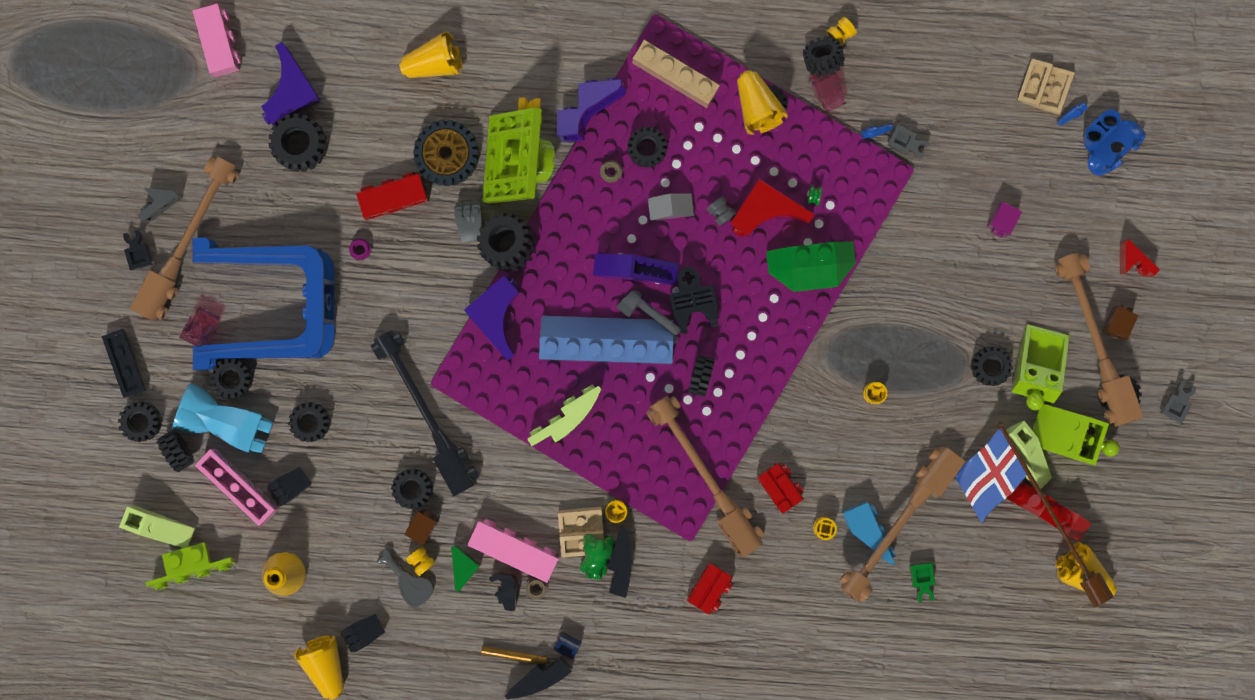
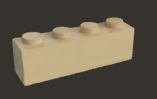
M646 40L642 42L633 57L634 65L705 108H708L719 90L720 85Z

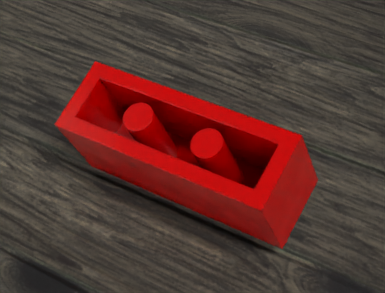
M415 172L404 174L402 176L403 179L397 181L388 179L382 181L381 186L373 187V185L361 188V192L356 193L363 218L368 221L429 202L420 174L415 175Z

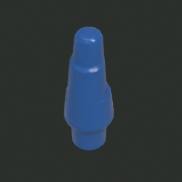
M1084 102L1075 105L1057 121V124L1061 126L1071 119L1081 116L1088 109L1087 105Z
M893 125L870 126L860 132L862 139H872L893 129Z

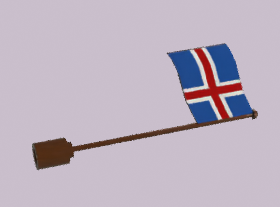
M1002 422L998 423V431L987 445L967 461L955 477L981 523L984 522L989 513L998 504L1014 492L1027 475L1085 573L1080 584L1093 607L1109 601L1114 596L1100 572L1095 574L1094 571H1088L1005 430V424Z

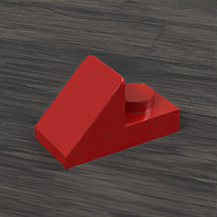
M1129 239L1120 243V275L1127 273L1135 265V270L1141 276H1147L1148 278L1155 276L1160 269Z

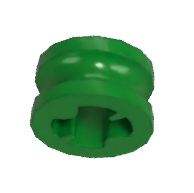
M814 185L810 186L807 204L815 203V206H819L822 193L821 186L819 188H815Z

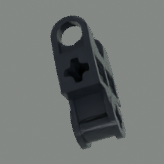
M692 267L681 269L677 275L679 293L669 295L673 316L678 327L681 329V334H688L686 324L693 312L703 313L706 319H709L711 328H716L718 324L717 302L713 285L702 287L700 276L696 269ZM686 272H689L690 276H694L691 284L682 280ZM709 295L711 296V297H708V298H703V299L695 300V298L704 297V296H709ZM691 299L690 302L675 305V303Z

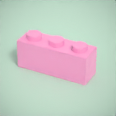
M218 3L192 10L209 73L213 77H218L240 71L238 66L241 63L240 56L237 50L234 51L232 44L235 43L234 34L227 26V22L230 21L227 10L223 9Z

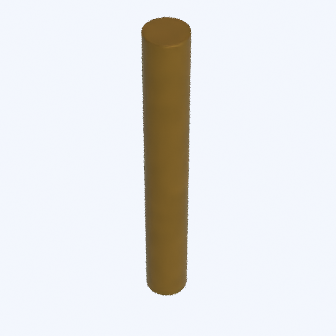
M482 646L481 650L482 655L546 665L548 657Z

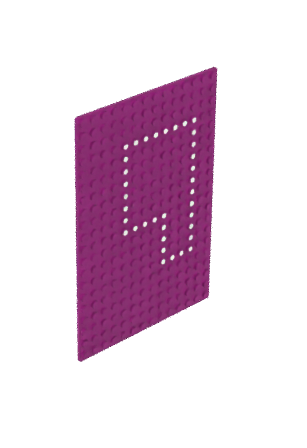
M655 14L649 20L615 77L622 80L626 85L627 92L625 96L591 117L586 125L584 140L576 141L527 222L532 227V230L535 231L536 236L534 238L537 240V245H534V248L537 249L536 253L531 255L532 261H527V266L524 268L519 266L518 271H513L512 269L510 272L498 270L487 288L488 290L503 276L507 279L512 277L519 285V288L516 290L520 294L511 303L505 318L506 339L515 356L507 361L473 320L469 318L432 379L431 385L528 445L530 443L527 439L531 437L529 432L539 426L542 429L550 425L548 421L559 414L561 418L565 416L561 410L565 406L563 404L565 400L572 396H575L576 399L584 395L582 390L592 384L595 388L600 386L601 392L597 401L575 429L556 443L550 435L532 447L684 539L692 541L716 503L714 495L669 425L665 423L655 426L649 419L646 411L650 409V405L666 395L669 398L674 396L677 399L680 408L677 409L679 415L675 417V420L719 488L723 490L913 174L914 169L912 166L867 139H862V136L784 90L783 94H786L788 101L787 119L783 117L782 124L767 132L760 133V130L754 131L755 135L747 134L737 80L740 78L741 73L749 69ZM644 40L720 85L708 108H705L633 64V57ZM761 77L766 84H769V86L774 85L773 83ZM642 127H654L655 130L658 129L665 136L667 151L665 158H663L660 164H657L655 167L644 168L632 162L628 154V140L631 134L635 133V130L642 129ZM645 139L639 144V151L643 155H652L656 150L655 143L650 139ZM611 160L619 163L622 168L620 179L613 183L603 180L600 174L601 166ZM609 168L607 170V174L613 176L615 174V170L613 168ZM760 179L815 215L809 224L793 218H775L759 225L748 237L743 236L741 238L731 231L733 228L729 226L736 214L722 226H719L716 223V217L710 215L706 209L717 199L724 196L728 207L733 208L738 213ZM811 185H814L815 188L822 187L819 206H815V203L807 204ZM666 194H692L694 216L650 221L648 199ZM829 242L854 243L856 264L838 287L793 292L768 273L766 251ZM595 254H633L679 264L678 273L685 267H692L698 271L702 287L713 285L717 302V327L711 328L709 319H706L703 313L693 312L686 324L688 334L682 335L681 332L678 335L673 334L672 364L539 359L542 316L655 320L638 306L630 318L616 308L632 290L639 291L642 294L643 300L669 320H673V323L677 325L673 316L669 295L679 293L678 283L676 285H666L593 276ZM686 272L682 280L691 284L694 276H690L689 272ZM709 295V296L699 297V298H695V300H699V299H703V298H708V297H711V296ZM691 299L675 303V305L690 302ZM698 354L715 359L705 397L688 393Z

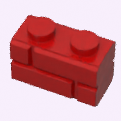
M777 462L756 476V478L778 510L783 514L804 499L801 495L804 491L798 482L793 484L789 478L792 473L788 467Z
M709 562L686 600L709 615L712 611L716 612L722 603L719 598L723 592L727 594L734 583L731 581L732 575Z

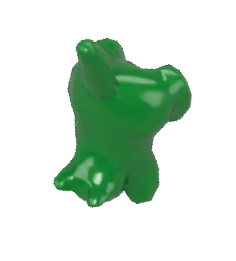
M587 534L582 540L585 558L580 564V570L586 573L588 579L601 580L602 576L607 573V559L613 553L615 541L609 536L605 540L595 539L592 534Z

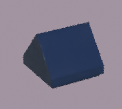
M562 632L554 650L574 659L582 641Z

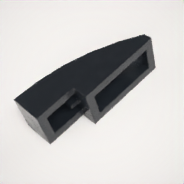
M621 525L607 569L615 571L609 593L626 598L630 583L631 552L626 528Z
M562 656L558 657L545 670L540 664H537L506 692L505 697L508 700L540 692L561 681L572 672L573 668Z

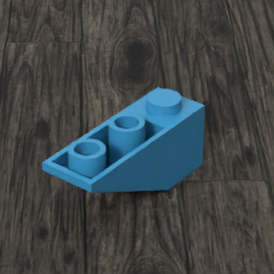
M865 501L842 511L849 531L875 551L886 536V532L883 526H878L875 517H878V514L873 504L869 506V503ZM890 545L882 558L893 565L895 564L893 558L896 556Z

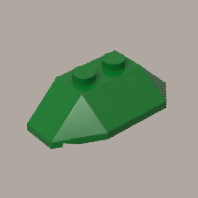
M829 242L766 251L768 273L793 292L838 287L856 264L853 242Z

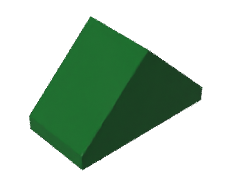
M458 545L451 547L455 592L460 591L481 566L480 563Z

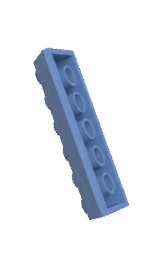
M542 316L539 359L672 364L673 333L652 319Z

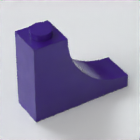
M283 42L275 46L281 61L279 85L273 96L261 106L264 111L262 113L264 120L268 125L272 124L275 127L279 124L277 121L279 119L284 120L286 115L294 116V114H300L321 101Z
M595 254L593 276L676 285L679 264L633 254Z
M503 276L464 311L505 359L509 361L515 354L512 352L506 339L505 318L511 303L520 293L516 290L519 288V285L512 277L507 279Z

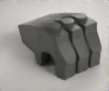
M473 200L472 203L465 201L464 204L457 202L454 207V213L461 242L476 241L477 235H481L479 229L483 225L480 203L478 200Z

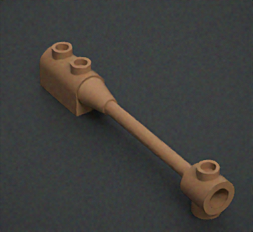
M213 156L209 158L204 172L213 179L173 256L168 259L159 273L149 270L130 310L155 322L158 318L164 319L168 312V308L164 307L167 300H173L178 293V289L174 286L181 258L220 184L222 183L227 186L229 182L232 184L236 182L239 176V172L235 171L237 166L218 156L216 158Z
M1074 253L1058 259L1059 264L1055 265L1058 278L1064 277L1065 281L1072 280L1100 361L1102 389L1098 390V396L1102 403L1107 402L1109 410L1105 411L1108 423H1114L1115 427L1144 418L1129 375L1120 378L1113 363L1108 359L1080 278L1090 271L1086 255Z
M666 395L650 405V409L646 413L655 426L665 423L669 425L712 491L715 502L722 514L715 521L738 557H745L763 544L760 538L764 534L759 526L753 527L749 522V519L752 518L749 510L746 507L741 509L719 488L675 420V417L679 415L677 409L680 408L677 399L674 396L669 398Z
M942 446L940 449L935 447L928 456L932 461L927 467L922 465L915 474L919 479L916 481L917 484L910 497L909 504L859 573L855 570H852L851 573L846 571L839 579V582L842 584L840 587L841 591L853 600L864 602L869 597L873 588L870 586L871 582L867 579V576L913 512L930 495L934 498L941 497L966 462L950 449Z

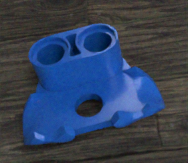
M1110 109L1103 112L1086 129L1083 138V144L1090 154L1087 164L1091 173L1101 176L1121 166L1124 163L1121 158L1132 148L1135 151L1139 149L1146 137V132L1133 120H1121L1120 114L1115 110ZM1111 119L1115 122V125L1108 126L1104 121ZM1096 134L1100 139L1092 141L1088 136ZM1120 142L1124 148L1121 152L1115 153L1111 150V144Z

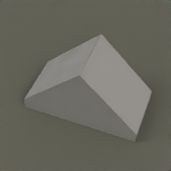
M666 194L648 199L650 221L694 216L692 194Z

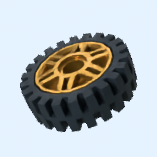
M439 120V122H433L430 126H426L419 133L417 141L415 140L413 154L417 168L426 179L437 185L450 186L466 181L473 174L479 162V147L474 135L468 128L452 120ZM443 149H452V155L449 158H442L441 152Z

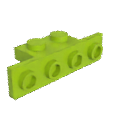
M203 542L162 554L167 576L145 583L147 587L161 590L167 588L168 583L176 582V584L188 582L189 577L197 575V578L209 576L210 571L218 569V572L229 570L231 565L237 564L236 559L230 557L211 563L207 543Z

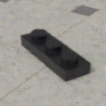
M125 329L101 336L123 398L146 391Z

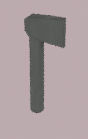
M632 290L616 306L617 309L629 318L638 306L674 335H678L681 331L680 327L643 300L642 294L637 290Z

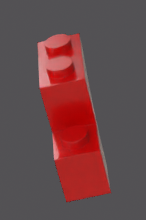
M1021 482L1014 492L1006 498L1008 501L1059 530L1034 488ZM1044 494L1066 534L1081 542L1091 523L1081 515L1067 509L1053 498Z

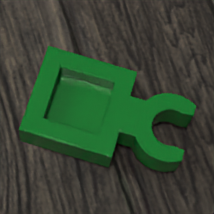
M930 562L909 565L912 587H919V591L916 594L917 601L922 603V595L924 593H928L929 600L934 601V593L929 588V586L935 585L933 564Z

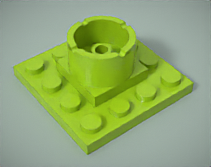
M533 107L489 116L483 203L535 199L536 183H544L550 178L555 163L553 162L555 150L550 141L539 138L542 125V109Z

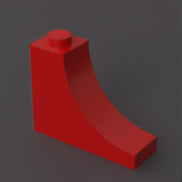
M759 179L729 226L733 228L731 231L742 238L743 236L748 237L762 223L775 218H793L809 224L815 214Z

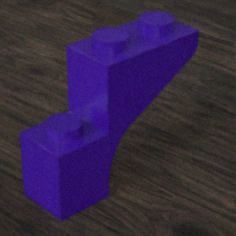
M608 78L607 81L587 80L586 83H579L578 108L566 107L564 110H557V136L563 142L583 141L586 125L591 117L625 96L627 92L626 85L618 78Z

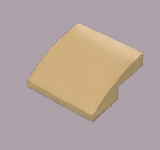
M1032 59L1018 101L1061 115L1075 72L1053 67V64Z
M601 507L558 510L562 558L585 556L582 540L587 534H592L595 539L604 540Z

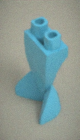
M190 383L181 399L172 429L184 433H204L209 431L240 450L262 453L266 441L256 438L258 430L270 433L273 422L263 417L264 414L252 410L218 405L204 388Z

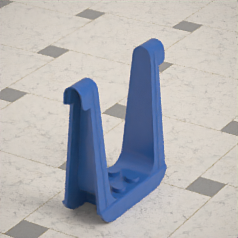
M192 238V263L301 267L306 276V284L303 285L302 289L303 296L306 297V306L303 307V318L306 319V328L301 336L288 340L193 346V370H213L212 368L217 366V359L322 358L329 353L335 339V270L333 261L326 252L321 249H314L309 245L217 248L214 240Z

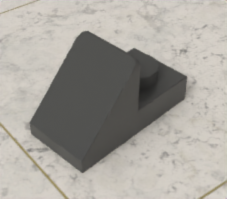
M144 188L154 202L145 204L137 216L142 222L149 224L179 201L182 196L174 191Z

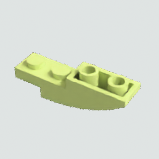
M592 384L582 390L584 395L576 399L575 396H572L563 402L565 406L561 408L565 416L561 418L559 414L548 421L550 423L548 427L542 429L539 426L529 432L531 437L527 440L530 445L534 446L550 435L556 443L575 429L597 401L601 392L600 386L595 388Z

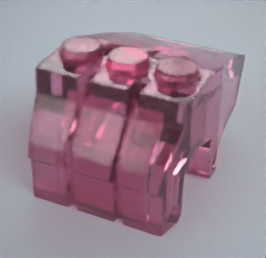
M835 71L833 75L829 72L826 77H823V74H821L820 77L812 75L808 79L809 85L811 84L814 90L815 98L827 113L846 104L841 83Z
M199 307L196 310L195 316L189 317L179 338L196 347L209 343L216 334L220 317Z

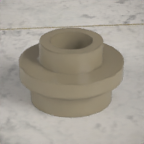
M612 160L605 162L600 169L601 177L609 183L618 181L622 175L620 164ZM609 168H613L615 170V174L613 176L607 174V170Z
M533 577L527 582L525 589L530 598L540 599L545 596L548 587L546 582ZM534 584L540 585L541 590L539 592L533 590Z

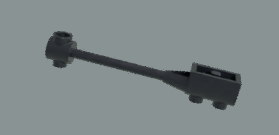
M393 330L374 339V343L370 346L378 360L391 358L430 428L432 438L439 452V455L432 459L453 497L478 484L476 479L479 478L476 469L474 466L469 468L465 461L469 458L463 447L458 449L457 445L439 428L398 354L403 350L401 345L405 344L399 332L394 334Z

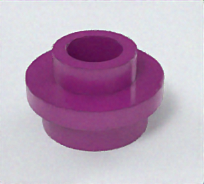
M362 238L355 239L349 246L350 255L356 260L367 259L371 254L370 243ZM358 246L364 247L363 253L359 254L357 252Z

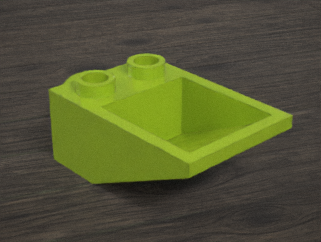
M1027 324L1014 371L1011 392L1028 396L1026 400L1027 406L1032 410H1039L1043 407L1044 401L1054 403L1063 391L1070 335Z
M1046 404L1038 410L1032 431L1038 437L1042 450L1096 466L1101 450L1109 457L1116 456L1120 450L1117 441L1113 439L1104 441L1109 423ZM1089 426L1093 427L1094 432L1091 435L1087 433ZM1082 447L1087 449V454L1084 456L1080 454Z

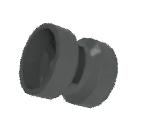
M724 196L717 199L706 209L710 215L716 217V223L719 226H722L737 213L733 208L728 207Z

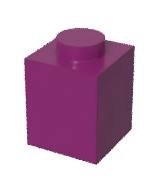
M1001 202L994 211L987 228L991 229V233L997 237L1010 236L1022 211L1005 202Z

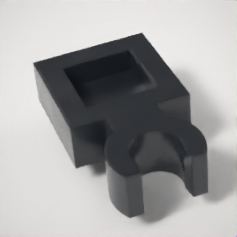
M134 230L136 234L134 240L130 239L128 233L123 234L124 241L130 246V248L124 249L130 271L153 265L148 245L140 243L142 234L139 230Z

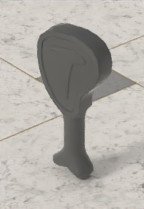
M391 549L383 550V556L377 559V563L388 565L398 576L399 590L403 599L412 607L423 605L433 594V583L426 577L411 575L393 559Z

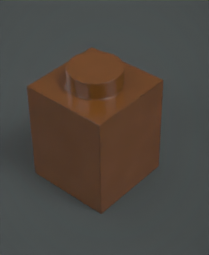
M1125 305L1112 307L1102 332L1120 340H1127L1138 315L1132 313L1133 309Z
M426 509L423 512L417 511L404 535L421 545H425L439 522L435 519L436 515Z

